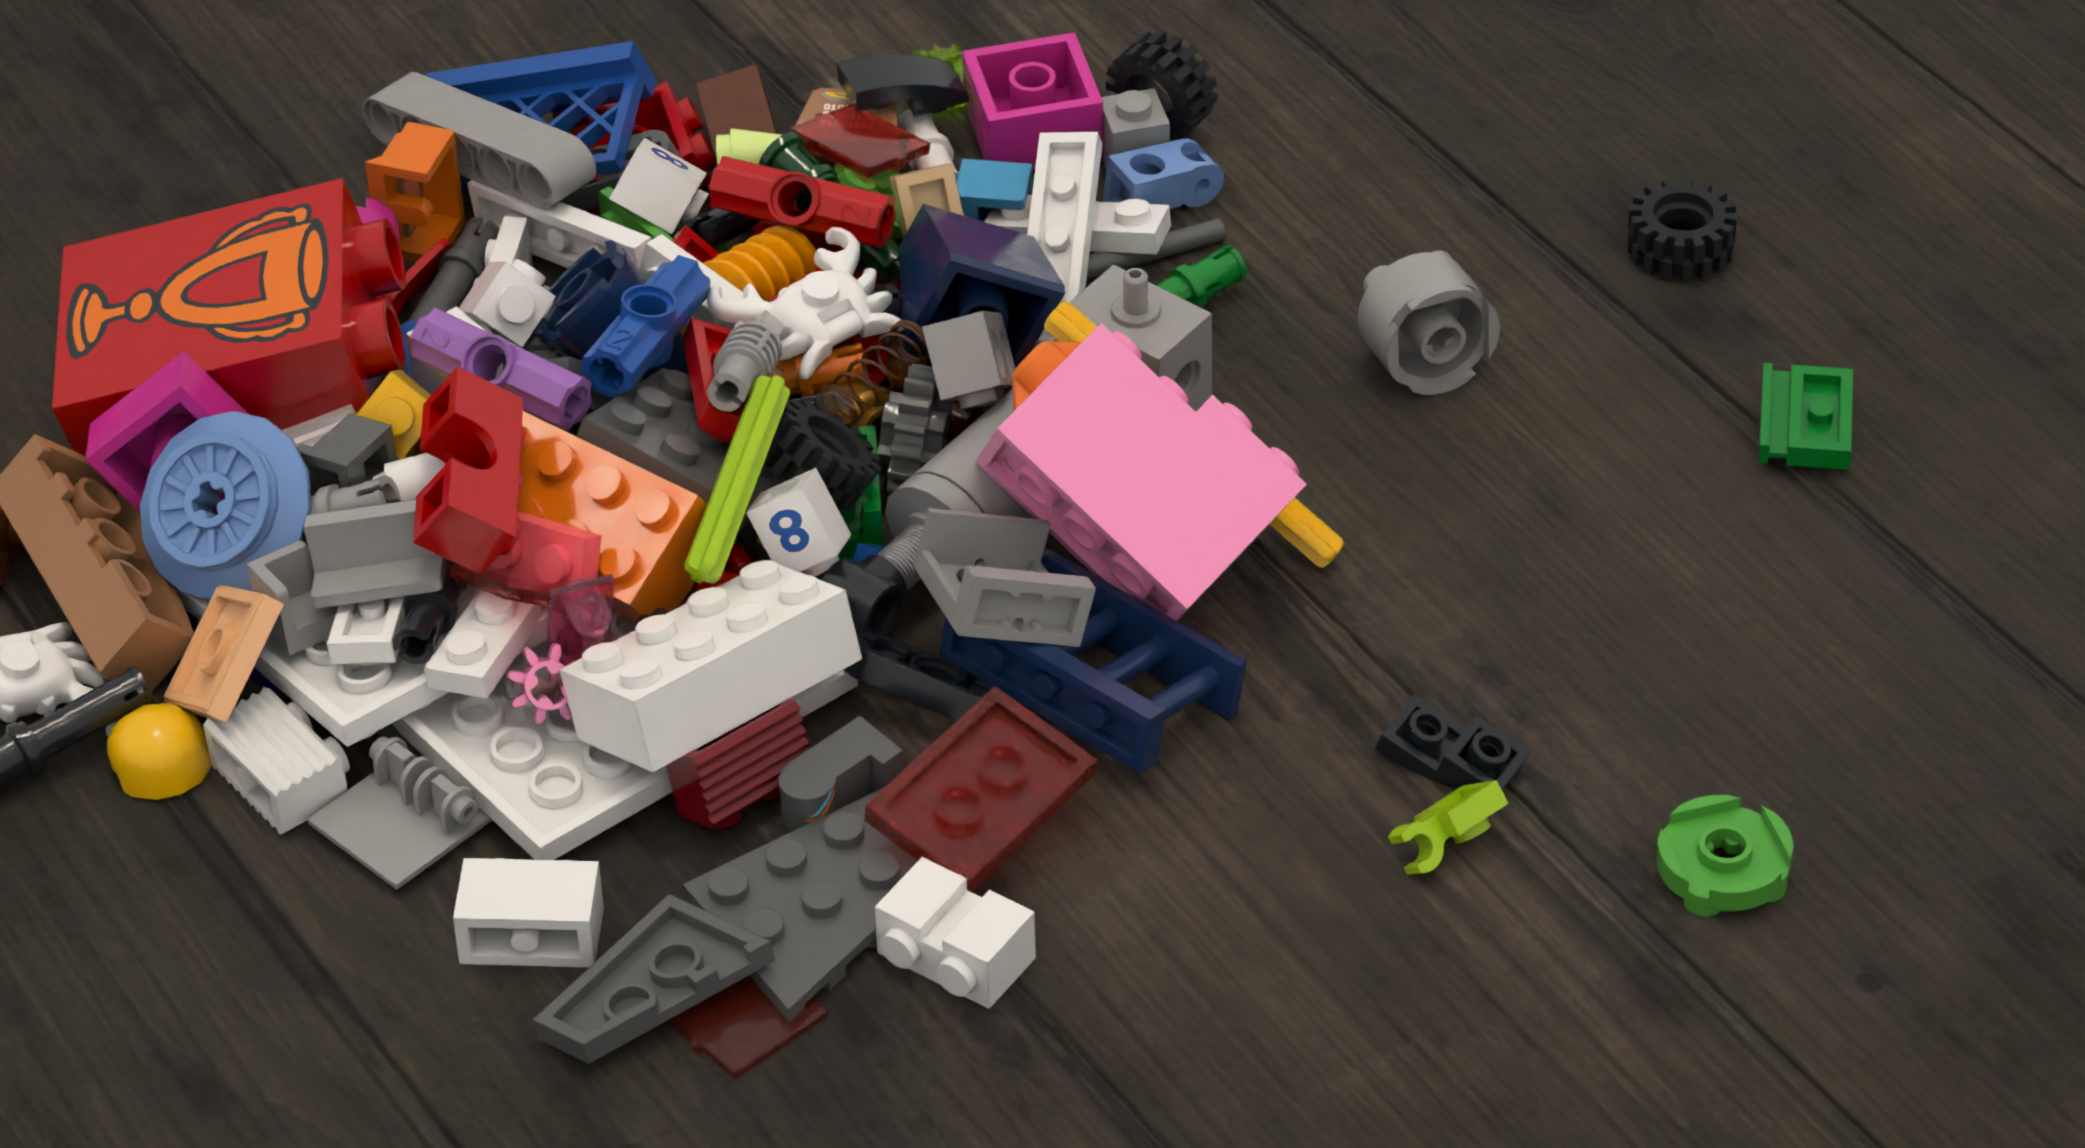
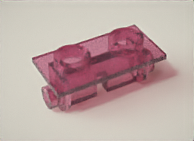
M612 574L591 580H575L562 588L549 591L547 657L553 642L561 645L559 662L563 665L568 664L572 660L581 659L583 652L594 645L611 642L614 589Z

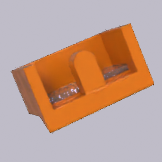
M407 122L401 133L397 132L382 156L365 161L364 163L369 198L378 200L392 208L399 220L400 248L403 259L417 262L440 239L445 238L450 243H453L466 221L455 131Z

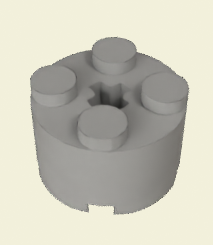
M1438 250L1412 254L1395 261L1389 266H1378L1366 276L1363 284L1365 293L1358 310L1360 334L1389 374L1398 383L1408 386L1412 392L1421 395H1437L1452 391L1467 383L1476 375L1472 367L1484 354L1488 359L1497 346L1500 333V323L1496 309L1465 270L1447 252Z

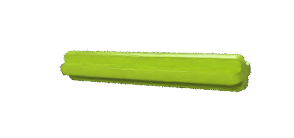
M761 375L754 381L684 564L685 570L690 573V579L698 584L703 581L714 584L720 580L790 395V390L784 385L785 381L780 376L774 375L770 378Z

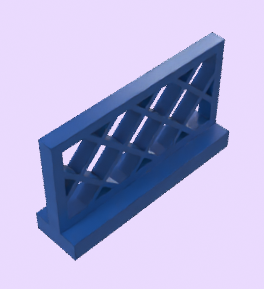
M634 41L431 72L425 75L545 124L547 123L541 118L547 113L564 111L547 125L565 132L570 130L584 117L588 118L592 123L576 136L588 149L605 135L610 138L606 153L592 154L596 164V175L622 172L640 99L653 97L657 82L656 77ZM616 103L601 116L594 111L599 105ZM460 175L462 195L469 194L467 183L471 179Z

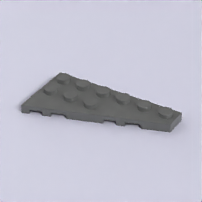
M1021 721L684 883V901L771 942L775 961L750 974L747 978L790 1028L805 1014V1003L823 987L830 991L846 976V965L865 948L877 947L875 906L919 859L924 857L948 870L958 862L966 865L981 851V840L997 825L1010 824L1058 779V759Z

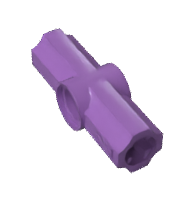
M434 307L428 315L420 317L410 336L412 340L411 356L448 375L457 366L522 397L524 411L563 430L569 431L574 424L582 421L592 403L590 397L592 382L537 356L499 335L484 331ZM506 360L504 371L496 378L498 367Z

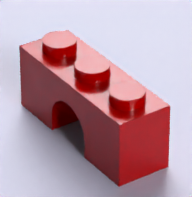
M458 366L423 404L420 450L440 459L446 464L416 496L413 543L481 574L499 554L506 555L511 551L521 530V522L517 519L518 496L524 481L523 474L519 472L520 452L526 438V429L522 427L523 398Z

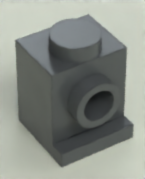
M349 413L313 447L301 444L298 447L309 470L311 496L316 495L319 488L337 484L339 488L373 480L374 476L384 472L385 463L398 460L392 425Z

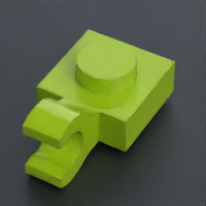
M1497 780L1463 785L1413 817L1414 822L1397 826L1389 834L1388 839L1391 844H1397L1414 838L1419 846V855L1415 861L1406 865L1404 869L1407 875L1427 873L1440 864L1444 853V843L1449 837L1453 838L1455 844H1459L1482 834L1491 826L1487 817L1509 803Z

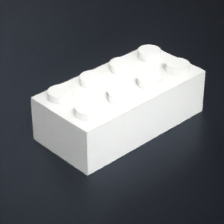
M763 560L745 566L740 571L738 577L718 587L706 588L693 593L688 598V603L665 615H655L643 619L636 625L635 630L613 642L600 643L588 648L583 652L581 659L565 666L559 671L578 740L650 772H655L862 660V655L846 589L819 580L812 575H806L782 566L775 561Z

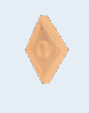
M225 585L217 586L163 696L165 698L164 702L172 703L195 715L206 718L210 717L227 723L284 604L266 594Z

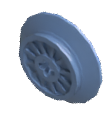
M236 411L200 418L171 438L150 468L140 503L142 541L157 572L182 593L211 600L216 587L220 585L252 591L246 564L299 540H303L305 533L306 515H310L312 507L309 470L294 440L268 419ZM220 492L225 494V499L221 501L219 496ZM217 506V515L212 513V508Z

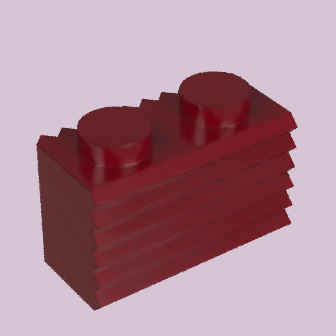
M788 699L666 765L678 815L711 829H721L737 823L743 816L742 810L759 800L779 798L778 777L781 770L790 761L808 750L809 742L804 736L806 730L801 725L804 719L798 713L801 708L797 702Z

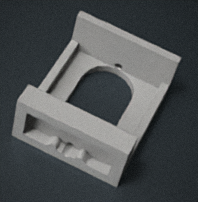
M928 508L913 567L958 636L1080 647L1096 588L1091 580L1085 576L1047 572L1041 563L1051 526L1048 520ZM963 577L961 583L957 578Z

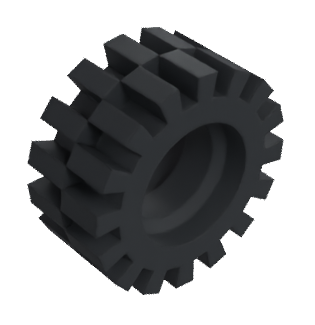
M1157 30L1153 35L1149 31L1137 38L1108 67L1106 75L1110 76V78L1105 82L1106 90L1115 92L1113 95H1117L1131 90L1141 91L1155 88L1170 123V141L1184 139L1215 108L1212 105L1217 102L1218 93L1211 90L1217 86L1215 76L1205 75V72L1211 68L1206 59L1198 62L1193 57L1198 50L1192 44L1184 49L1181 47L1183 38L1174 34L1167 40L1166 31ZM1155 81H1157V82L1166 90V92H1167L1168 94H1166V93L1157 85V83H1156Z
M1683 177L1682 185H1674L1672 178L1662 179L1660 189L1653 182L1646 185L1644 194L1638 191L1633 197V204L1630 203L1627 251L1632 253L1631 261L1636 266L1644 263L1643 272L1650 276L1657 270L1661 271V280L1671 282L1673 274L1681 275V283H1692L1693 274H1698L1702 281L1710 279L1712 269L1720 274L1726 269V262L1731 263L1734 256L1738 214L1736 213L1734 201H1727L1728 194L1725 191L1719 189L1712 194L1711 183L1703 181L1699 187L1692 186L1693 178ZM1675 229H1684L1689 231H1680Z
M793 399L785 406L764 464L773 466L770 472L777 479L784 478L786 481L817 468L839 512L844 513L846 510L849 512L880 472L881 466H879V463L881 461L879 455L872 453L874 447L871 443L861 440L859 437L862 433L854 426L849 429L843 424L845 419L837 413L832 417L828 414L827 407L817 404L814 408L809 400L802 399L798 402L796 399Z

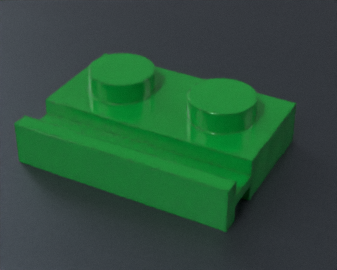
M1763 363L1758 463L1768 464V457L1787 458L1786 465L1849 470L1852 444L1853 369L1791 365V372L1775 371L1773 370V363Z

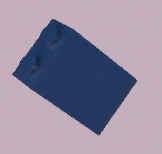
M922 204L900 244L902 320H909L923 327L980 311L1002 313L1015 368L1032 351L1045 329L1046 319L1059 305L1065 295L1063 282L1036 238L1027 234ZM905 328L902 334L912 339L921 351L926 352L925 346L918 335ZM902 338L904 346L916 349L910 342Z

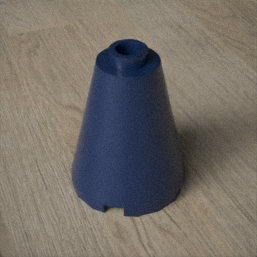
M612 240L605 241L608 252L601 255L593 247L576 260L553 284L549 292L555 295L556 298L552 302L553 305L546 317H542L533 331L542 342L578 360H583V356L619 315L623 292L630 287L646 283V280L626 251ZM681 331L674 337L670 360L664 365L649 368L642 376L643 379L648 378L663 367L668 370H678L689 375Z

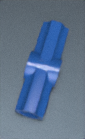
M677 255L673 261L662 263L645 284L630 287L623 292L619 315L583 356L581 374L592 382L596 393L614 399L623 391H631L649 368L664 365L670 360L674 337L707 299L710 290V278L702 272L698 261Z

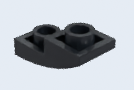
M889 54L859 57L836 62L838 82L857 112L867 109L884 108L893 102L904 100L912 114L918 116L926 113H939L948 107L969 102L968 91L946 61L918 55Z
M1416 695L1410 698L1382 733L1375 747V750L1401 766L1454 790L1463 785L1497 780L1503 791L1531 753V751L1478 716H1475L1467 728H1464Z

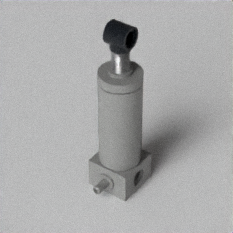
M1114 264L1070 301L1097 326L1102 323L1112 333L1119 331L1130 338L1141 352L1142 358L1140 360L1158 377L1163 375L1175 381L1186 393L1189 400L1188 405L1195 411L1212 396V313L1148 282V275L1144 270L1132 268L1126 271ZM1013 389L888 497L885 513L890 532L894 537L893 541L877 555H868L860 563L850 557L842 558L835 562L825 573L822 581L846 589L856 632L873 631L888 636L896 627L905 607L908 589L921 579L913 564L928 508L1034 519L975 462L996 429L1014 412ZM963 577L957 578L960 583Z

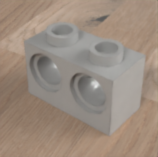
M980 311L922 327L940 400H958L960 409H976L996 404L1005 396L1004 389L1013 387L1012 372L1016 368L1002 313Z

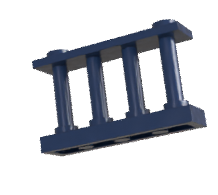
M1048 548L1044 549L1041 563L1048 573L1085 576L1091 580L1096 588L1080 647L958 636L945 616L940 657L961 666L976 675L979 680L983 679L995 686L996 690L1015 701L1025 704V707L1140 774L1157 764L1165 719L1195 701L1202 703L1228 719L1237 715L1247 664L1246 660ZM1097 643L1120 657L1096 670L1074 657V655ZM1147 672L1170 686L1147 699L1124 686V684Z

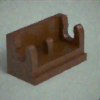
M756 64L696 83L716 160V135L730 134L731 128L779 134Z

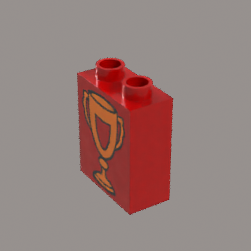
M340 178L63 247L52 410L73 451L86 456L90 423L183 351L208 373L249 415L266 418L281 430L352 404L356 413H358L382 383V376L388 375L390 371H404L406 369V350L398 317L391 302L387 298L382 299V295L401 291L406 287L404 260L392 224L387 218L363 224L344 179Z

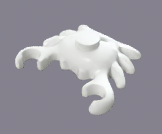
M832 227L826 231L825 239L828 244L839 245L844 250L834 253L824 248L818 249L814 254V263L823 271L812 272L805 278L789 285L788 288L781 289L778 292L777 299L772 302L761 299L754 286L749 283L743 289V300L727 301L723 299L722 288L717 284L710 287L707 303L709 311L721 321L737 323L740 320L742 322L758 321L760 315L766 310L784 324V328L779 336L782 345V355L779 360L790 359L805 353L798 371L800 379L807 380L811 377L817 367L832 354L833 346L858 333L862 338L889 333L890 328L901 320L894 315L882 313L892 302V294L890 292L881 291L870 295L874 290L877 278V271L868 267L859 279L853 277L859 262L860 243L851 232L840 227ZM898 328L897 332L903 331L905 328Z
M62 622L34 631L0 636L1 720L13 722L18 717L29 716L34 713L46 716L55 711L58 704H68L93 690V688L83 686L81 683L94 688L106 683V678L94 666L88 663L92 659L83 645L75 642H64L72 635L73 628L71 624ZM119 720L106 726V734L108 737L110 736L112 727Z

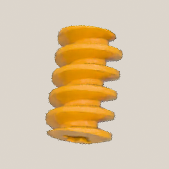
M784 225L768 227L760 234L750 237L744 243L737 244L729 251L718 254L713 260L703 263L742 292L748 283L752 284L764 301L770 300L781 289L788 288L789 285L818 268L814 263L816 249L805 235L793 227Z

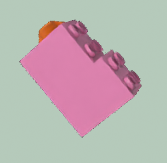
M1101 323L1082 343L1042 341L1012 372L1014 412L996 429L975 462L1034 519L1048 520L1051 524L1049 533L1092 574L1173 620L1178 621L1307 484L1298 476L1299 469L1285 452L1276 447L1269 449L1251 431L1252 424L1240 409L1230 403L1222 404L1212 395L1195 412L1188 405L1189 400L1183 389L1167 376L1162 375L1158 377L1140 360L1142 355L1138 347L1119 331L1112 333Z

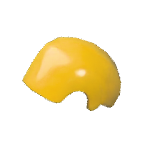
M172 703L148 704L139 707L122 717L112 727L110 736L107 739V754L111 768L116 772L123 791L131 797L158 800L181 795L200 784L212 766L205 731L200 721L193 713Z

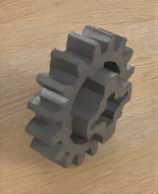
M912 363L909 366L907 378L905 377L903 393L891 391L889 401L885 403L877 454L881 461L879 464L889 465L887 477H889L887 484L888 497L947 446L953 404L949 401L940 400L931 366Z

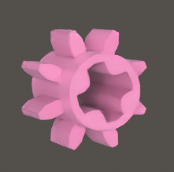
M555 642L549 648L548 657L538 658L535 652L526 646L523 648V654L528 664L522 672L517 670L506 671L508 678L515 682H520L522 692L511 699V705L514 708L522 707L530 701L535 705L533 712L534 722L539 725L545 720L547 710L557 709L558 713L566 720L571 719V711L566 705L568 700L562 679L556 683L560 694L551 700L543 693H537L533 696L531 689L538 684V679L535 675L538 669L544 667L550 673L555 674L560 672V669L577 660H572L566 665L559 662L561 645Z

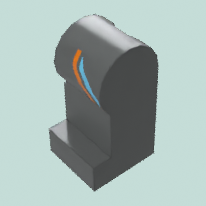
M858 716L790 761L781 770L778 778L782 823L792 832L904 778L903 750L863 717Z

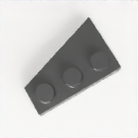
M668 894L533 1019L538 1039L590 1064L774 962L775 957L771 942Z

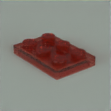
M994 686L865 805L864 821L918 861L921 857H924L967 878V890L972 892L1095 775L1097 759L1001 689Z

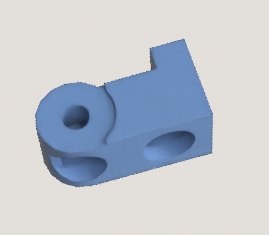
M1179 139L1108 156L1103 202L1142 199L1149 204L1169 205L1170 209L1180 207L1182 204L1191 208L1200 207L1209 203L1217 196L1224 182V173L1200 145L1191 139Z

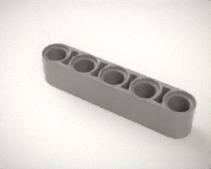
M417 72L406 74L364 100L362 104V114L366 125L371 133L386 145L390 144L397 132L401 133L407 122L454 130L461 176L538 208L548 209L593 180L596 175V164L593 155L588 147L576 136Z

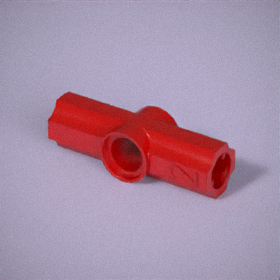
M722 156L718 166L713 169L709 185L710 206L713 208L791 226L804 232H815L826 235V231L830 228L840 227L851 232L859 243L877 248H883L888 237L892 235L896 219V198L893 196L814 178L802 172L785 171ZM808 187L812 195V203L809 210L797 217L793 209V201L802 189Z

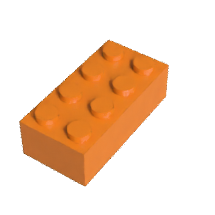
M523 411L522 427L526 429V438L520 452L519 472L523 474L524 481L518 496L517 511L602 535L596 598L590 599L593 602L635 623L639 616L644 614L650 615L657 608L671 612L680 607L695 583L690 579V573L685 570L684 564L707 504L699 495Z

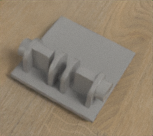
M386 736L378 738L370 748L369 756L373 759L374 772L307 819L310 826L396 890L493 821L479 808L471 789L466 786L455 785L448 779L446 771L439 766H434L433 762L427 757H417L407 749V744L399 737L388 738Z

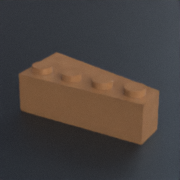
M34 434L0 474V506L98 672L110 681L126 672L128 668L135 666L147 682L146 685L142 686L143 690L150 689L152 692L183 657L194 635L178 589L157 572L142 541L141 513L85 460L86 456Z

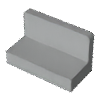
M416 500L306 515L304 531L314 569L311 590L314 608L440 591L443 588L446 558L413 543Z

